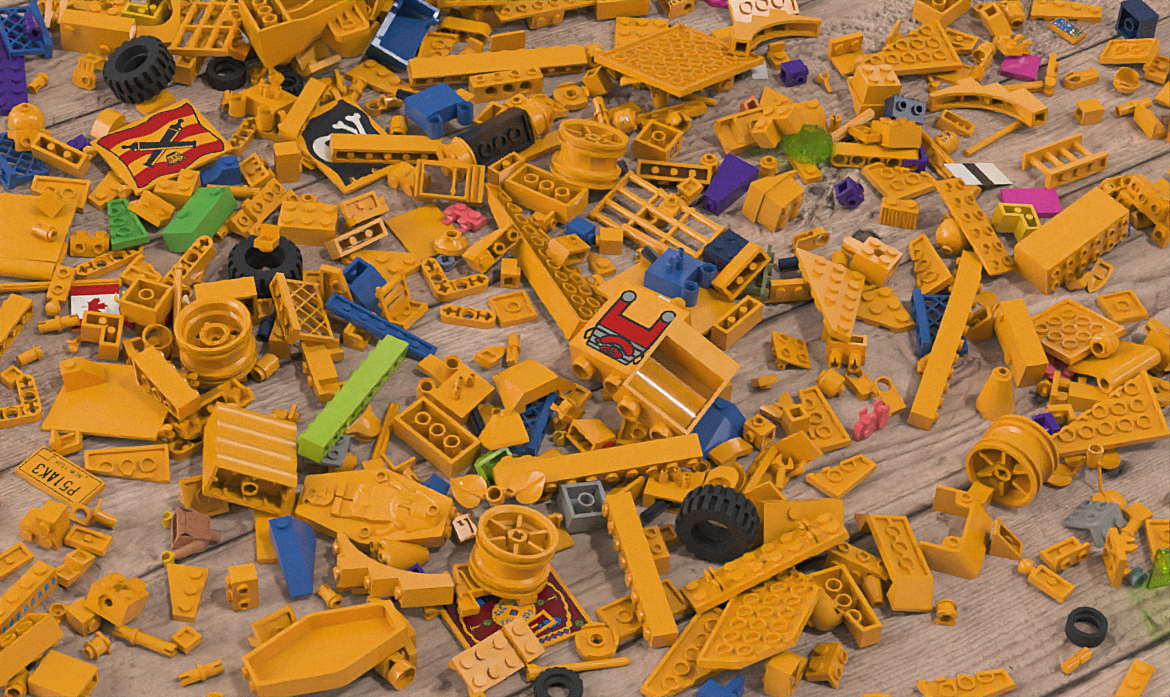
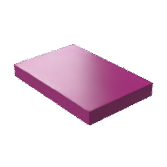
M1047 188L1001 189L1000 191L1002 203L1033 205L1038 218H1051L1062 211L1055 188L1050 190Z

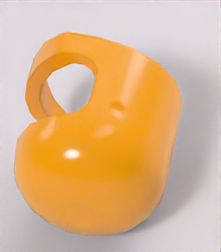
M153 323L148 325L142 332L144 350L153 345L167 359L173 350V334L171 330L161 324ZM153 329L161 331V335L153 336L146 340L145 337L149 331Z

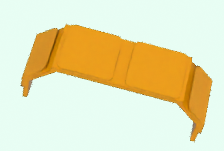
M899 19L886 39L885 47L896 42L899 38H904L900 33L902 19ZM993 48L989 49L982 63L976 66L963 64L961 70L921 73L920 75H930L936 80L954 86L957 80L972 77L979 82L992 63Z

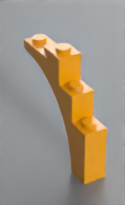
M770 9L768 17L752 15L751 23L734 21L731 55L749 57L750 51L754 46L772 38L784 36L819 37L822 18L787 14V11Z
M972 77L957 80L955 86L928 93V109L931 112L945 108H981L1010 115L1031 128L1047 123L1048 108L1026 88L1008 92L998 82L981 86Z
M336 533V542H333L332 550L333 554L337 555V566H334L333 574L334 579L338 580L340 587L364 586L365 589H368L371 598L395 596L401 608L453 603L454 584L449 574L415 573L384 565L360 552L349 541L345 533Z

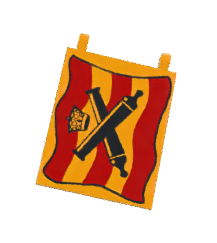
M187 98L90 142L91 146L83 148V152L88 154L90 160L98 153L126 184L120 185L117 188L120 192L118 194L120 198H127L132 192L138 196L144 190L149 191L155 188L158 179L173 180L179 176L181 169L194 170L234 151L233 147Z

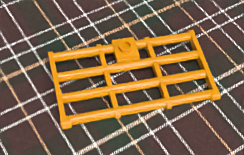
M193 0L189 5L190 8L182 24L178 27V32L172 44L167 48L170 54L228 56V50L236 33H239V27H243L239 4L234 3L235 0H227V2H218V0L201 2V0ZM197 9H206L198 25H189ZM213 10H222L215 25H206ZM185 32H194L187 48L178 47ZM202 33H211L204 48H195ZM219 33H228L222 48H212Z
M629 170L588 214V217L598 220L609 228H620L619 224L599 213L605 206H608L629 219L630 221L627 223L629 226L633 227L637 224L660 238V242L665 245L668 243L676 249L682 247L684 254L697 260L703 257L704 246L727 229L725 226H720L698 213L695 208L688 207L686 201L673 193L667 194L662 188L659 189L635 175V172ZM631 180L654 195L647 202L624 188V186ZM619 193L642 208L634 214L612 201V199ZM661 198L664 201L658 208L655 207L654 204ZM649 211L673 227L666 234L643 220L642 217ZM681 211L685 214L679 221L675 219ZM692 217L715 231V234L708 239L686 226L685 223ZM680 230L704 246L696 252L674 239L673 236ZM623 235V237H625V238H627L628 240L632 241L633 243H635L636 245L640 246L641 248H644V247H645V246H643V245H641V244L635 242L634 240H632V239H630V238H628V237H626V236Z

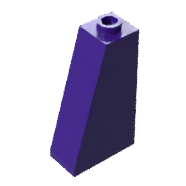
M728 153L704 194L703 209L719 216L748 191L751 182L758 180L759 169Z

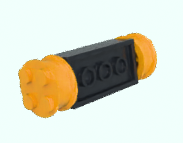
M532 98L526 99L523 105H515L456 136L451 140L450 144L440 145L436 151L439 161L443 158L458 159L461 163L485 165V170L488 169V166L506 157L509 153H518L531 146L539 135L545 136L549 133L551 125L546 114V107ZM442 166L441 170L444 176H449L453 180L454 167ZM466 168L456 169L455 182H460L464 179L467 173Z

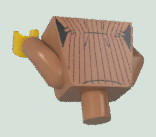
M178 506L174 514L166 511L162 515L163 519L161 522L163 527L171 528V550H174V553L171 551H164L162 553L163 564L166 568L167 563L175 564L176 558L179 560L191 554L204 552L209 542H220L222 533L219 530L211 529V518L193 508L187 509Z

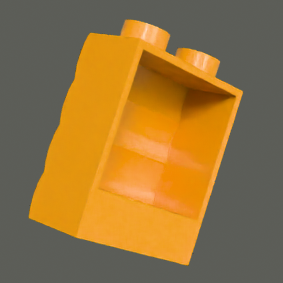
M676 315L612 399L618 402L616 405L617 411L624 418L630 421L639 419L650 427L649 435L653 440L688 435L741 365Z
M217 401L204 428L202 495L283 516L297 488L296 423L283 420L275 414H262L241 408L235 403Z

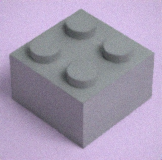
M601 481L564 484L560 486L556 501L568 533L607 529L608 520L602 514V505L605 502L606 495Z

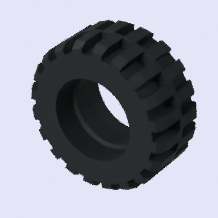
M142 35L139 38L134 37L128 42H123V45L115 48L114 52L108 56V60L104 63L103 79L117 99L124 103L135 104V102L143 103L145 100H151L153 96L159 95L163 89L165 90L168 87V83L172 81L173 75H175V60L163 42L154 36Z
M251 235L248 239L240 240L239 244H236L229 253V280L253 276L257 299L272 298L269 285L276 272L284 273L285 279L303 280L301 251L290 239L287 241V238L284 236H280L279 245L270 252H263L259 248L253 247L254 239L258 236ZM261 267H273V268H275V269H273V270H267V271L256 270L257 268H261Z
M706 484L704 487H696L687 493L675 520V532L677 537H679L680 543L686 546L687 551L693 552L696 557H702L708 562L716 561L717 564H723L725 562H732L751 551L759 529L760 518L756 507H753L752 501L746 499L743 493H738L731 487L725 488L720 484L716 486ZM708 520L716 521V522H718V523H721L722 525L726 526L727 528L716 526V525L712 524L711 522H709Z

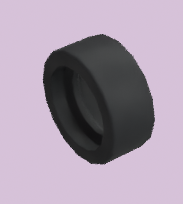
M1078 607L1068 615L1065 633L1073 644L1079 647L1094 648L1101 645L1105 640L1108 621L1102 612L1095 608ZM1081 621L1089 622L1095 625L1099 631L1096 633H1085L1077 629L1074 624Z

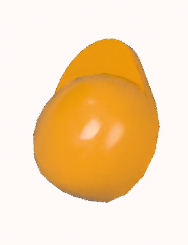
M730 466L716 467L707 475L703 487L706 484H712V486L720 484L725 488L731 487L735 489L739 480L738 472Z

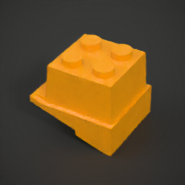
M891 65L857 66L854 76L847 77L856 116L871 108L875 112V117L871 120L884 117L885 100L894 94L901 93L902 85Z
M794 169L771 178L767 176L751 182L741 213L753 223L759 222L773 233L779 228L783 229L788 221L797 218L800 213L799 208L804 201L805 189L795 181L797 171Z

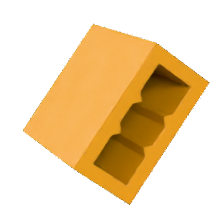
M51 649L46 656L42 657L37 669L31 672L27 679L29 694L34 697H89L99 683V672L96 666Z

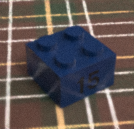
M1142 0L1122 1L1115 30L1125 39L1154 38L1159 15Z
M728 229L704 246L703 262L715 265L717 270L721 272L749 241Z

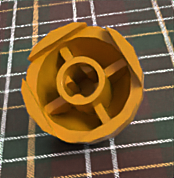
M22 103L16 105L8 115L9 130L45 129L44 113L35 104Z
M944 219L940 223L935 235L936 242L942 252L947 255L962 254L963 250L967 251L971 244L957 221Z
M822 589L820 590L819 600L806 625L809 628L813 626L817 630L828 631L837 627L843 622L844 618L841 612L837 615L835 611L837 605Z

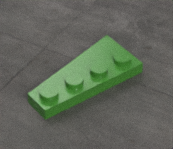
M126 198L107 202L112 251L140 246L150 242L149 235L134 212L128 209L129 203Z

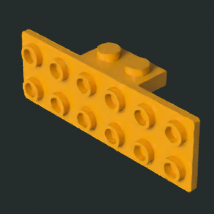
M509 0L503 7L491 6L500 22L529 17L528 26L530 29L560 24L563 21L565 10L595 5L596 0Z
M962 178L936 181L934 183L935 187L988 274L993 276L1014 272L1017 268L1012 258L1008 255L1004 245L1000 242Z

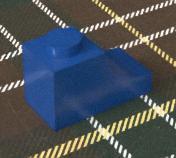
M237 155L218 158V162L212 168L200 172L202 186L207 187V184L227 186L241 184Z

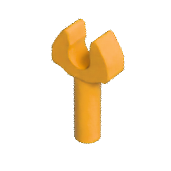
M781 453L772 460L771 464L777 470L775 486L780 492L783 491L785 473L790 472L794 467L791 457L785 460L784 464L781 462Z

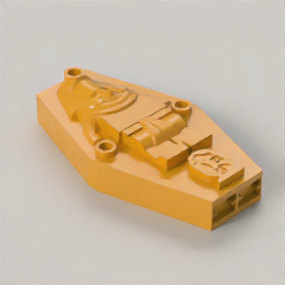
M375 468L306 475L295 514L297 519L310 524L312 529L333 539H336V533H345L349 541L359 551L370 553V540L381 538L418 544L427 548L445 546L447 538L449 539L451 536L452 527L450 525L452 520L456 518L457 508L450 497L389 469Z
M391 600L314 612L302 617L243 656L244 667H241V672L245 680L249 679L248 685L252 695L257 694L258 697H290L340 688L348 685L410 643L407 627Z

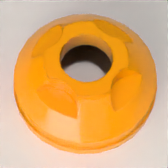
M446 229L434 241L436 252L445 256H460L469 248L468 239L458 230Z

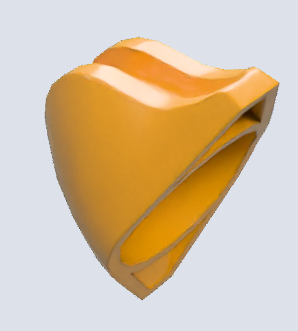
M370 403L361 416L344 433L345 435H351V438L361 442H371L379 434L381 420L375 416Z

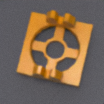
M1117 527L1109 528L1102 552V559L1113 588L1120 587L1122 578L1127 577L1131 572V569H1126L1129 566L1126 554H1131L1138 549V545L1134 544L1135 538L1119 536Z

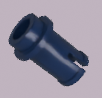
M796 256L778 259L780 271L790 268L799 269V261Z
M266 316L260 321L261 327L257 334L258 340L262 342L269 340L275 323L274 318Z

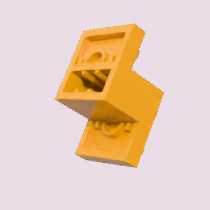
M321 39L319 41L316 40L302 52L292 57L288 64L282 65L283 67L291 65L296 75L300 74V77L306 80L331 69L342 59L339 53L333 56L329 52L324 40Z

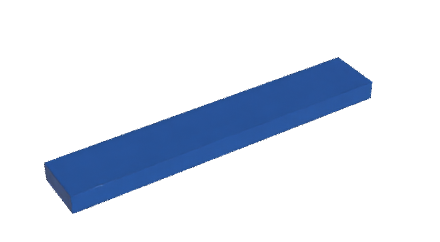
M335 292L325 303L324 309L381 340L389 334L409 343L407 354L420 361L430 354L435 355L438 348Z

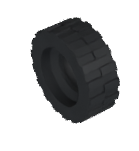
M231 56L212 59L206 67L208 85L217 91L240 89V87L244 86L247 79L245 63L241 60H235ZM224 71H230L235 73L230 76L218 75V73Z
M566 667L547 668L535 680L534 697H552L547 691L552 685L568 687L570 692L567 697H583L582 679L579 678L577 673L571 669H566Z

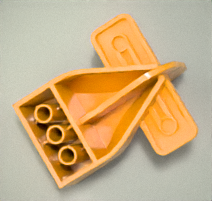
M238 0L245 34L266 69L291 59L319 38L323 39L339 55L347 58L360 55L367 48L371 38V28L365 0Z

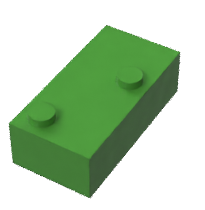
M203 187L196 190L161 233L170 252H186L200 236L207 235L212 238L238 206L230 187Z

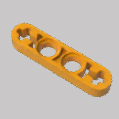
M143 244L110 251L79 264L76 267V279L93 280L129 265L139 253L144 256ZM123 257L121 260H115L114 258ZM99 264L106 265L105 267H97Z

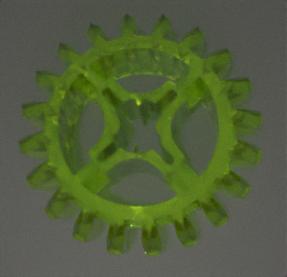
M803 124L798 134L785 135L783 138L784 151L787 152V156L792 157V160L797 159L798 163L801 161L805 162V164L807 162L814 164V162L820 163L821 160L824 161L830 156L833 147L832 136L829 135V131H824V127L819 128L818 125Z

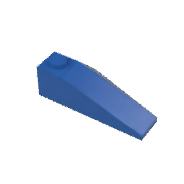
M720 397L714 400L692 433L698 434L703 454L702 460L707 462L712 460L707 456L708 452L718 445L737 437L743 439L745 417L735 404Z
M290 515L268 520L269 538L291 599L313 595L316 539L311 525Z

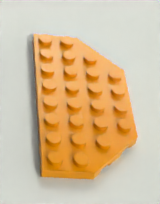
M792 566L737 594L727 603L696 659L697 666L709 669H742L795 646L819 600V587L812 585L807 576L802 572H798L795 566Z

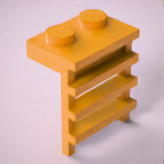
M399 267L397 269L398 274L382 288L376 287L374 295L375 298L379 299L377 305L382 309L381 317L404 330H408L429 308L427 303L412 300L403 268Z

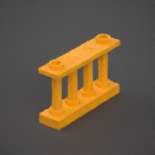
M1079 133L1023 153L1022 169L1036 167L1046 175L1045 187L1050 190L1106 170L1109 154L1106 151L1096 154L1091 153L1081 145L1083 134ZM1078 151L1084 158L1078 159L1072 153ZM1063 156L1067 160H1069L1070 163L1064 164L1057 158ZM1049 161L1057 168L1050 170L1043 163Z

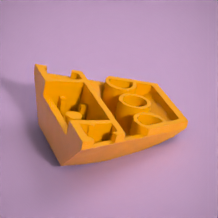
M530 359L492 375L497 392L502 399L503 407L505 409H512L518 414L526 411L525 405L554 391L560 395L576 387L575 383Z

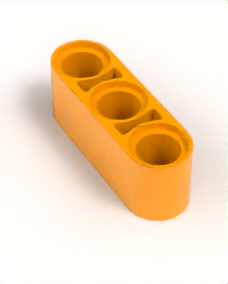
M444 17L438 32L459 34L458 42L468 43V38L472 37L485 45L490 36L491 27L484 22Z

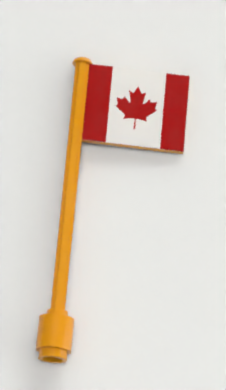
M120 277L116 279L73 281L71 287V314L78 313L80 326H73L72 332H81L84 310L120 315L119 304L114 301L115 293H117L119 298V288L122 286V279ZM51 281L0 284V292L48 290Z

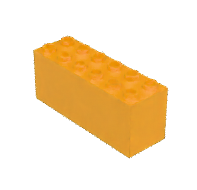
M1096 186L1015 245L1014 264L1017 268L1015 272L1045 295L1056 291L1061 284L1069 281L1073 275L1083 271L1088 264L1098 260L1103 253L1110 251L1114 245L1126 239L1128 236L1130 210Z

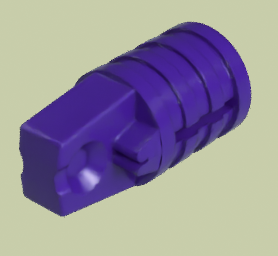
M31 12L24 13L25 20L22 24L27 37L33 41L40 39L43 31L38 19L33 17Z

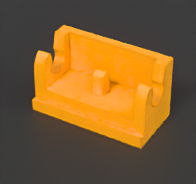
M349 322L343 331V346L364 352L374 335Z

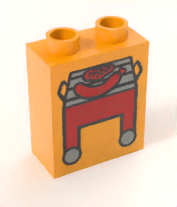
M625 280L569 343L572 359L571 369L582 380L588 381L593 378L602 383L607 392L614 396L676 315L692 327L690 312Z

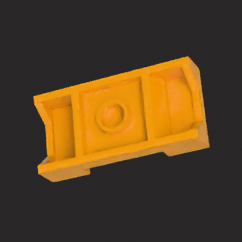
M778 101L716 119L713 129L726 155L728 153L737 155L743 153L746 148L757 146L758 143L751 134L752 129L766 107L782 106L781 102ZM794 134L783 135L779 142L791 139Z
M520 615L504 625L502 629L452 658L447 665L449 668L458 671L468 686L469 697H471L479 690L485 693L524 668L526 664H530L541 657L546 651Z

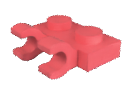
M458 201L443 211L446 217L442 219V222L450 225L453 221L457 220L461 225L456 230L463 234L469 229L476 231L485 226L488 218Z
M881 398L874 402V411L868 415L867 407L859 411V421L854 424L852 436L857 442L868 438L873 432L884 428L888 423L890 405L883 406Z

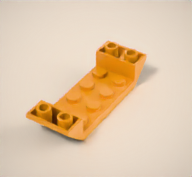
M855 513L853 517L859 531L872 533L893 582L886 594L892 610L931 612L934 579L907 517Z

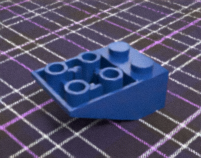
M357 256L342 271L354 303L381 317L382 309L377 305L379 299L375 298L374 294L376 293L375 288H382L387 281L374 266Z

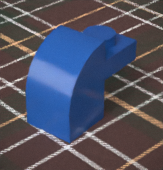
M737 675L723 687L710 678L697 691L696 697H742L745 692V679Z

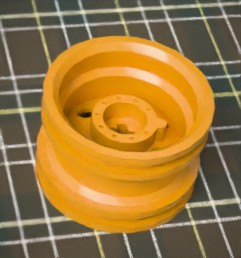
M563 120L560 123L557 139L562 146L560 151L553 153L549 168L551 173L557 178L576 186L599 190L612 189L619 182L621 168L617 165V159L626 154V146H628L629 142L628 136L615 127L593 120Z
M209 296L193 301L185 306L177 315L174 322V334L180 349L183 370H188L189 374L196 373L198 375L196 381H199V384L219 386L231 378L240 380L255 366L258 354L255 338L252 334L251 317L247 307L234 298Z
M1008 414L994 420L984 433V437L969 451L965 460V468L972 484L977 481L994 489L993 501L1007 508H1020L1033 500L1041 489L1042 484L1056 470L1060 460L1059 451L1051 435L1038 423L1027 417Z
M499 505L485 511L478 522L475 534L476 543L473 545L468 561V571L471 578L485 591L503 598L523 599L539 594L546 587L551 570L550 561L554 558L559 541L555 525L542 513L520 505Z

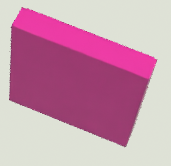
M1030 54L1005 55L1000 75L1034 82L1042 57Z

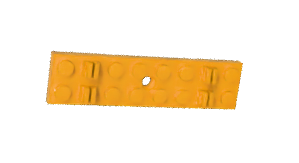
M830 512L820 515L809 523L806 519H803V524L800 521L797 522L799 526L797 529L783 534L772 542L765 543L762 547L748 552L732 562L726 563L717 570H713L712 567L708 568L709 572L706 569L703 570L705 575L681 587V593L695 612L700 615L758 583L850 538L848 531Z

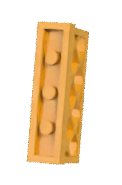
M276 272L269 288L286 343L294 344L295 340L299 339L332 344L335 339L317 283L285 279L284 273ZM288 286H291V287H292L293 289H295L296 291L293 292L292 290H290V289L288 288ZM305 289H312L313 294L311 295ZM300 293L301 295H303V296L306 297L307 299L304 300V299H302L300 296H298L297 294ZM292 299H294L300 305L297 306L295 303L292 302ZM311 301L312 303H314L317 306V309L310 305L308 302ZM302 308H306L308 311L311 312V314L309 315ZM296 313H298L305 319L301 320L299 317H297ZM315 315L316 317L321 319L322 322L320 323L315 318H313V316ZM309 321V322H310L311 324H313L316 328L313 329V328H312L311 326H309L306 322ZM301 327L309 332V334L301 333ZM318 330H321L323 333L326 334V336L321 335V334H320L319 332H317V331H318Z

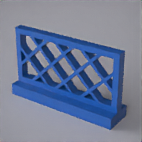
M29 1V6L0 8V14L8 15L6 18L0 15V33L10 57L43 54L45 59L52 58L53 42L36 1ZM31 12L32 16L38 19L43 31L40 39L33 41L26 36V31L22 25L25 17L18 13ZM12 18H15V19H17V20H19V21L16 23V22L12 21L11 19H12ZM8 24V25L12 26V28L9 29V28L5 27L4 25ZM16 29H19V30H22V31H24V32L19 33V32H16L15 30H16ZM12 35L17 38L14 40L9 38V36ZM24 40L28 43L25 45L19 41ZM33 44L39 48H32L30 46ZM14 46H16V47H19V48H21V49H20V50H13L12 48H13Z
M0 133V152L6 153V155L0 154V181L8 190L15 189L16 183L33 180L35 175L49 176L50 171L39 159L34 158L32 151L18 152L13 150L15 148L14 140L13 142L5 140L8 139V133ZM10 155L18 156L19 159L10 157ZM19 165L26 166V167H29V168L26 169V168H23V167H19Z
M913 289L910 307L912 318L915 322V334L920 357L931 353L937 334L930 329L935 327L939 330V322L944 313L942 314L935 309L940 307L945 310L947 305L944 302L949 301L950 295L922 294L921 289ZM925 301H931L934 305L931 307ZM931 313L937 318L933 320L928 315ZM961 336L964 343L961 351H956V354H967L966 337Z
M552 392L548 396L537 399L536 401L542 402L540 405L533 406L532 403L527 404L529 409L521 413L520 417L523 420L524 427H528L531 431L527 433L529 442L524 443V449L515 445L509 446L508 448L511 453L537 457L554 413L550 406L553 403L556 404L557 393ZM531 413H533L536 416V418L532 420H528L526 418V415H529Z

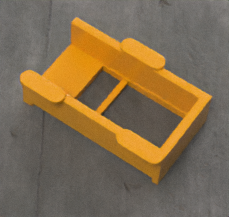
M443 158L441 161L417 159L413 199L422 202H432L434 199L460 201L466 206L479 207L482 203L485 165L464 164L458 159ZM425 164L454 167L452 189H450L451 195L422 193ZM457 168L467 169L464 197L454 196L456 192Z

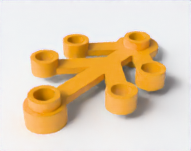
M292 58L280 64H288ZM260 59L258 66L253 67L248 72L254 85L259 84L260 79L264 78L268 71V81L275 87L280 85L285 79L279 71L277 72L275 66L266 69Z

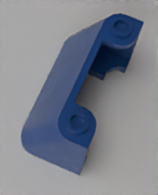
M395 0L364 54L372 59L406 70L409 59H413L431 25L435 27L440 19L437 17L440 10L424 0Z

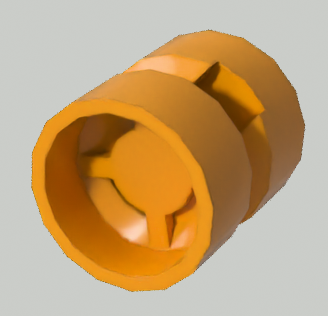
M398 651L375 666V670L397 690L407 687L417 673L415 666L408 660H405Z

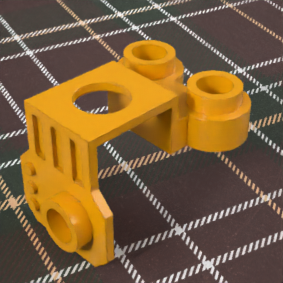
M94 51L79 57L78 66L73 71L72 81L74 85L87 90L94 89L97 78L94 74V69L103 71L104 63L108 60V57L102 58L100 53Z

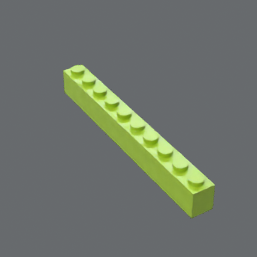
M389 334L383 340H379L376 349L370 351L366 360H362L359 369L353 371L350 380L344 382L342 389L336 391L333 400L327 402L323 412L319 411L315 421L309 423L306 432L300 434L297 440L299 445L297 454L320 463L405 360L409 343Z

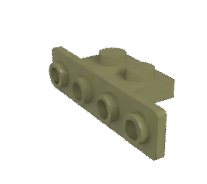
M768 244L767 254L771 260L741 292L760 295L759 302L761 303L768 301L769 290H766V288H770L771 277L768 276H772L773 265L770 263H774L775 252H771L772 245Z

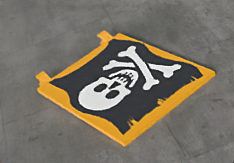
M333 88L329 90L331 95L328 96L331 102L317 108L296 144L346 195L386 177L387 173L397 164L331 162L329 151L331 133L388 135L348 95L341 97L339 91ZM284 110L277 112L279 116L276 118L278 129H280L282 122L287 116Z

